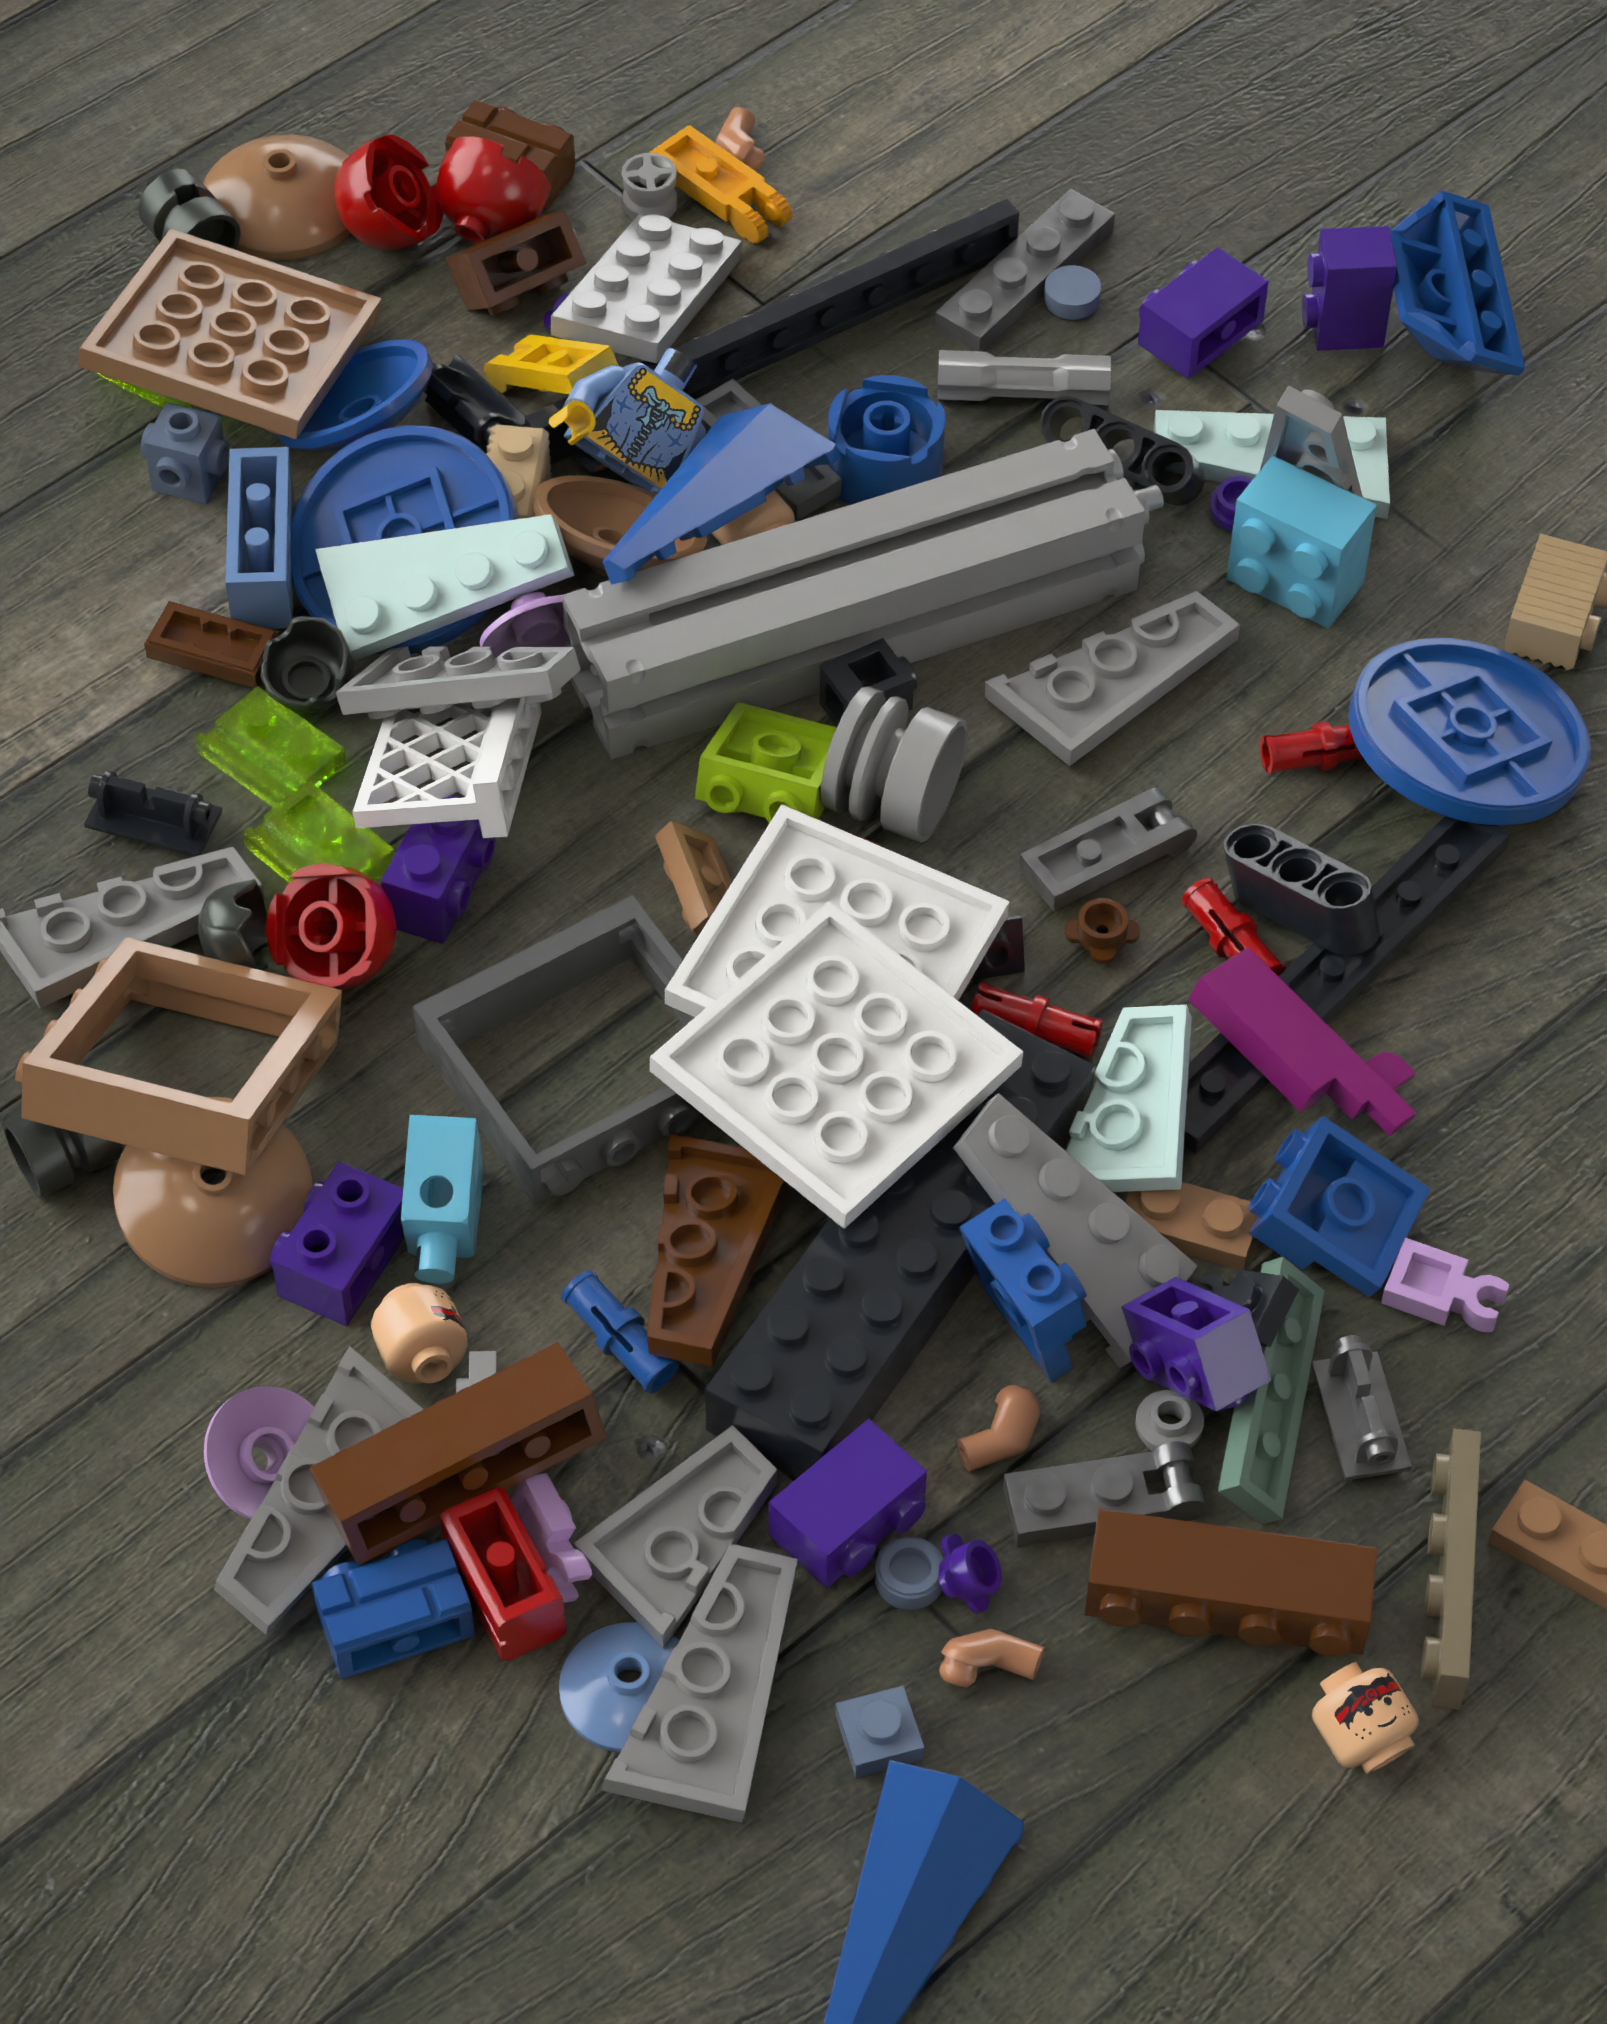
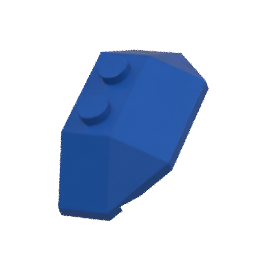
M1441 190L1428 203L1415 210L1390 230L1397 264L1394 292L1400 321L1431 358L1479 372L1520 376L1525 369L1489 205Z

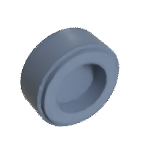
M1069 265L1057 268L1046 278L1044 303L1051 313L1060 318L1069 320L1086 318L1099 307L1101 282L1094 272L1081 266Z
M917 1537L898 1538L888 1543L880 1551L876 1560L875 1583L881 1597L890 1605L904 1610L921 1609L933 1603L942 1591L939 1581V1565L943 1560L941 1553L933 1544Z

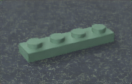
M1284 1257L1262 1263L1261 1273L1283 1275L1299 1288V1291L1271 1347L1261 1346L1271 1381L1250 1392L1248 1398L1243 1403L1234 1407L1218 1488L1220 1494L1261 1525L1283 1519L1325 1293L1324 1289Z

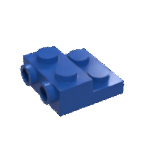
M1322 1116L1304 1133L1294 1129L1278 1149L1274 1161L1282 1166L1283 1169L1277 1181L1268 1178L1251 1200L1248 1211L1256 1215L1257 1219L1249 1234L1302 1270L1315 1261L1367 1297H1370L1381 1289L1430 1188Z
M1004 1198L960 1226V1230L980 1286L1048 1380L1052 1382L1073 1368L1066 1343L1073 1339L1072 1335L1087 1326L1080 1301L1087 1297V1294L1080 1280L1066 1262L1057 1266L1044 1252V1250L1050 1247V1244L1033 1216L1027 1213L1021 1217Z

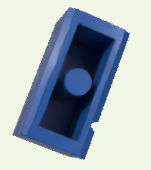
M446 1539L432 1544L425 1540L409 1541L398 1546L389 1558L364 1566L362 1564L358 1566L356 1561L344 1562L329 1569L323 1579L312 1582L317 1613L341 1679L475 1636L470 1601Z

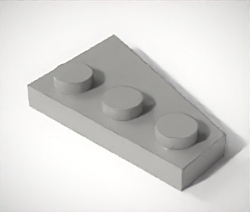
M732 1425L574 1543V1549L581 1551L585 1555L591 1567L592 1575L664 1649L709 1584L729 1544L736 1545L778 1484L777 1469Z

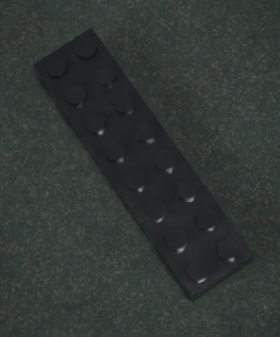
M982 1009L978 1017L1023 1051L1022 1066L845 1229L831 1218L827 1221L705 1388L706 1430L719 1436L733 1425L776 1469L797 1479L866 1420L870 1419L872 1421L975 1275L960 1226L995 1203L953 1147L985 1104L999 1093L1061 1148H1064L1071 1138L1069 1130L1078 1111H1084L1093 1090L1095 1065Z

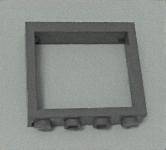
M633 895L413 1006L417 1044L469 1116L476 1118L478 1128L534 1205L553 1195L560 1196L571 1192L585 1178L608 1166H619L628 1162L640 1149L665 1136L670 1137V1133L676 1135L683 1133L694 1121L704 1116L669 1086H666L536 1154L458 1048L459 1045L632 958L665 1001V988L683 960ZM668 1006L684 1027L695 1018Z

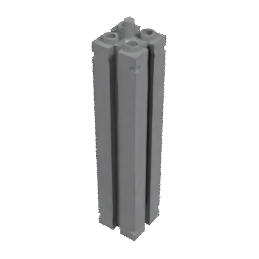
M1095 429L1073 435V438L1068 442H1061L1060 440L637 571L634 572L635 577L629 581L611 585L609 580L599 583V586L594 590H587L586 588L562 595L564 627L571 641L565 642V647L575 648L580 666V671L570 681L584 708L589 706L593 716V726L610 760L633 753L634 749L639 746L649 748L723 724L737 702L770 709L820 693L821 664L881 638H884L897 657L903 656L909 663H913L1102 602L1103 598L1107 595H1115L1117 597L1136 591L1140 564H1143L1145 561V552L1142 544L1144 525L1149 522V511L1163 507V495L1157 485L1141 490H1132L1124 478L1119 456L1113 449L1107 450Z

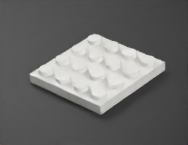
M781 805L665 988V1004L696 1017L828 901L837 906L952 997L959 1000L1006 920L1010 901L785 805Z
M828 901L650 1056V1072L845 1229L1022 1066L1023 1051L837 906Z

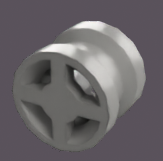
M643 153L627 160L622 167L621 174L622 184L625 189L623 191L622 203L626 215L632 220L639 214L672 217L677 209V193L674 188L676 186L677 170L674 163L667 157L657 153Z

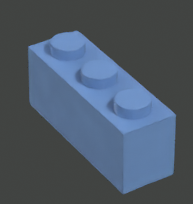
M289 447L230 449L225 583L230 616L232 619L268 629L288 628L290 620L293 618L291 519L295 510V491Z

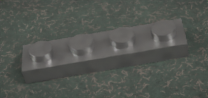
M1070 189L936 311L935 328L974 351H983L1044 295L1045 281L1052 271L1063 266L1076 265L1114 230L1115 213Z

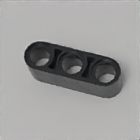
M1064 396L1056 398L1048 403L1042 411L1040 428L1043 436L1049 443L1057 440L1061 442L1071 440H1062L1060 432L1064 423L1074 417L1083 418V427L1080 433L1095 429L1107 450L1113 449L1122 440H1134L1133 453L1121 464L1124 478L1130 487L1136 490L1157 485L1162 492L1164 502L1176 506L1190 503L1203 490L1205 482L1204 470L1195 457L1185 447L1175 441L1074 397ZM1175 462L1185 463L1186 471L1181 481L1175 485H1162V473L1167 466Z
M1250 823L1240 826L1231 831L1225 838L1223 847L1235 899L1241 904L1340 955H1355L1365 952L1378 941L1380 929L1372 885L1369 878L1363 873L1262 823Z

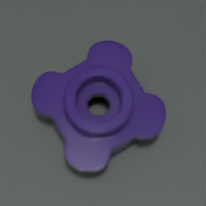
M953 1533L945 1536L941 1542L945 1558L939 1565V1581L943 1592L949 1598H960L967 1602L970 1610L974 1613L987 1610L989 1607L988 1595L996 1592L1002 1581L1001 1565L996 1553L990 1545L982 1540H973L964 1544L958 1534Z

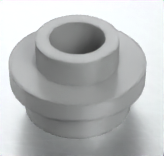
M1161 1390L1150 1394L1140 1403L1137 1409L1136 1431L1140 1439L1151 1451L1165 1443L1176 1441L1186 1442L1192 1448L1202 1435L1204 1417L1200 1406L1196 1401L1188 1397H1182L1173 1390ZM1170 1415L1179 1418L1181 1421L1176 1424H1167L1161 1421L1159 1416Z

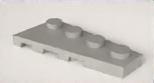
M1195 591L1132 618L1131 627L1110 635H1106L1102 631L1082 640V648L1057 659L1051 653L1030 662L1029 671L1010 679L1002 674L986 681L984 697L1067 765L1071 766L1236 642L1239 636L1240 624L1198 591Z
M406 646L387 650L339 689L336 695L343 715L368 713L371 719L389 717L400 712L402 709L418 707L421 713L432 714L446 710L454 704L472 702L473 708L483 709L501 704L509 698L525 697L527 703L534 704L559 696L562 693L561 687L580 671V666L574 647H514L503 652L497 658H494L491 647H472L466 652L451 658L448 647L429 646L421 651V656L411 657L409 648Z
M234 847L225 848L155 867L153 877L140 881H122L121 877L98 882L96 883L98 892L62 901L60 893L34 900L35 909L5 916L4 909L1 908L0 952L41 1009L74 993L78 988H84L95 975L100 961L103 958L108 959L125 937L170 947L198 934L199 914L206 897L213 891L226 885L255 879L265 902L262 884Z
M729 1544L691 1616L690 1623L665 1664L661 1677L646 1705L644 1704L632 1726L624 1747L618 1758H615L607 1773L602 1791L742 1823L748 1802L798 1559Z

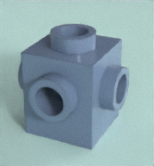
M166 402L156 422L149 423L146 426L141 440V454L147 458L152 491L204 504L207 503L229 462L230 444L224 440L221 415L199 408H189Z

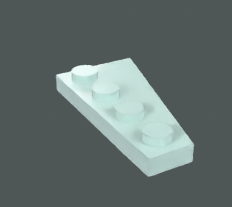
M1156 410L1154 433L1185 447L1200 463L1206 480L1222 483L1228 478L1239 476L1253 480L1260 471L1274 414ZM1343 416L1362 496L1364 499L1377 505L1375 517L1387 519L1390 507L1386 418ZM1175 462L1167 466L1165 471L1185 475L1186 465L1183 462Z
M551 514L315 549L337 627L343 633L353 662L574 576L559 524Z

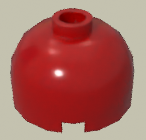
M388 134L364 143L342 162L334 183L336 208L342 224L364 245L382 251L403 250L423 242L427 237L440 229L444 211L437 200L436 184L430 186L427 177L422 171L430 166L424 156L408 141L394 134Z
M459 137L454 140L452 146L444 155L436 184L437 200L446 217L455 225L454 230L459 236L467 241L478 244L541 215L551 191V184L546 175L532 161L521 155L518 164L510 159L501 156L505 147L502 144L479 137Z
M318 863L300 868L293 873L290 878L295 879L287 885L283 894H275L268 910L265 930L269 952L276 965L284 966L287 973L295 979L339 990L365 984L382 970L395 944L397 925L394 909L383 888L376 881L355 868Z

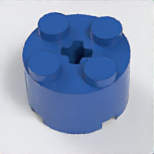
M878 375L863 379L862 387L848 394L847 388L837 394L828 414V440L836 444L841 457L834 463L828 464L842 478V495L837 498L845 503L854 504L942 477L945 412L939 401L937 406L927 396L928 389L909 378Z

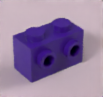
M1389 226L1321 229L1318 251L1308 255V282L1310 288H1312V293L1303 294L1302 298L1304 328H1313L1317 351L1384 348L1397 271Z
M1216 247L1199 261L1190 262L1177 278L1161 290H1153L1144 299L1139 309L1138 345L1189 379L1264 321L1269 281L1221 248Z
M450 795V796L445 797V798H442V799L461 798V797H458V796H455V795ZM479 819L411 824L381 880V887L393 905L397 930L441 944L445 943L458 916L463 915L470 901L472 889L482 869H486L489 866L494 855L496 837L483 838Z
M338 1161L325 1182L319 1180L314 1184L306 1198L303 1215L292 1231L286 1230L279 1236L272 1249L270 1265L273 1267L278 1297L347 1327L405 1238L401 1223L403 1188Z
M1177 1277L1121 1306L1133 1342L1129 1346L1130 1357L1137 1371L1145 1379L1159 1383L1177 1392L1182 1397H1188L1215 1411L1232 1408L1243 1403L1248 1398L1250 1392L1271 1381L1250 1309Z
M868 1419L769 1501V1536L792 1558L798 1559L797 1562L827 1589L843 1574L853 1576L861 1571L872 1559L876 1546L895 1531L898 1534H902L919 1520L926 1507L927 1470L875 1423Z

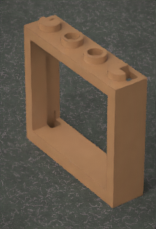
M125 937L108 959L103 958L100 961L95 975L84 989L78 988L75 991L69 1007L58 1020H52L48 1024L43 1039L31 1053H24L21 1057L15 1075V1081L22 1082L21 1118L246 1175L338 1045L342 990ZM130 1000L279 1037L232 1103L79 1065Z

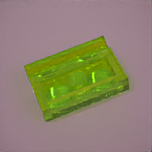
M258 686L215 721V728L207 735L201 732L195 737L197 752L283 815L291 810L290 804L299 796L303 799L306 798L346 764L343 746L291 709L286 708L271 698L267 692Z
M310 781L264 815V822L253 829L249 826L243 831L245 847L289 883L295 879L290 878V876L298 869L318 863L355 868L375 880L386 872L394 857V849L369 828H356L353 815Z

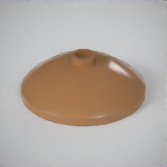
M295 134L271 135L251 140L233 149L217 161L203 182L215 196V199L224 206L240 225L241 237L236 248L237 251L268 260L298 259L330 249L351 234L340 221L334 193L337 172L342 162L349 155L325 141Z
M581 475L560 476L549 479L538 486L532 506L535 516L551 514L558 522L567 553L588 565L596 573L608 577L603 560L651 503L656 494L628 483L607 478ZM707 536L703 538L694 537L684 541L678 538L674 541L676 554L665 560H658L654 556L635 572L704 551Z
M208 1097L228 1103H232V1101L234 1100L225 1097ZM283 1123L246 1175L219 1169L226 1177L221 1183L216 1185L207 1184L201 1179L203 1172L214 1167L126 1145L120 1156L114 1177V1207L118 1224L127 1243L143 1262L161 1275L176 1282L206 1288L229 1287L242 1284L273 1269L270 1265L272 1249L279 1236L286 1230L292 1231L303 1215L306 1198L313 1187L306 1155L293 1133Z

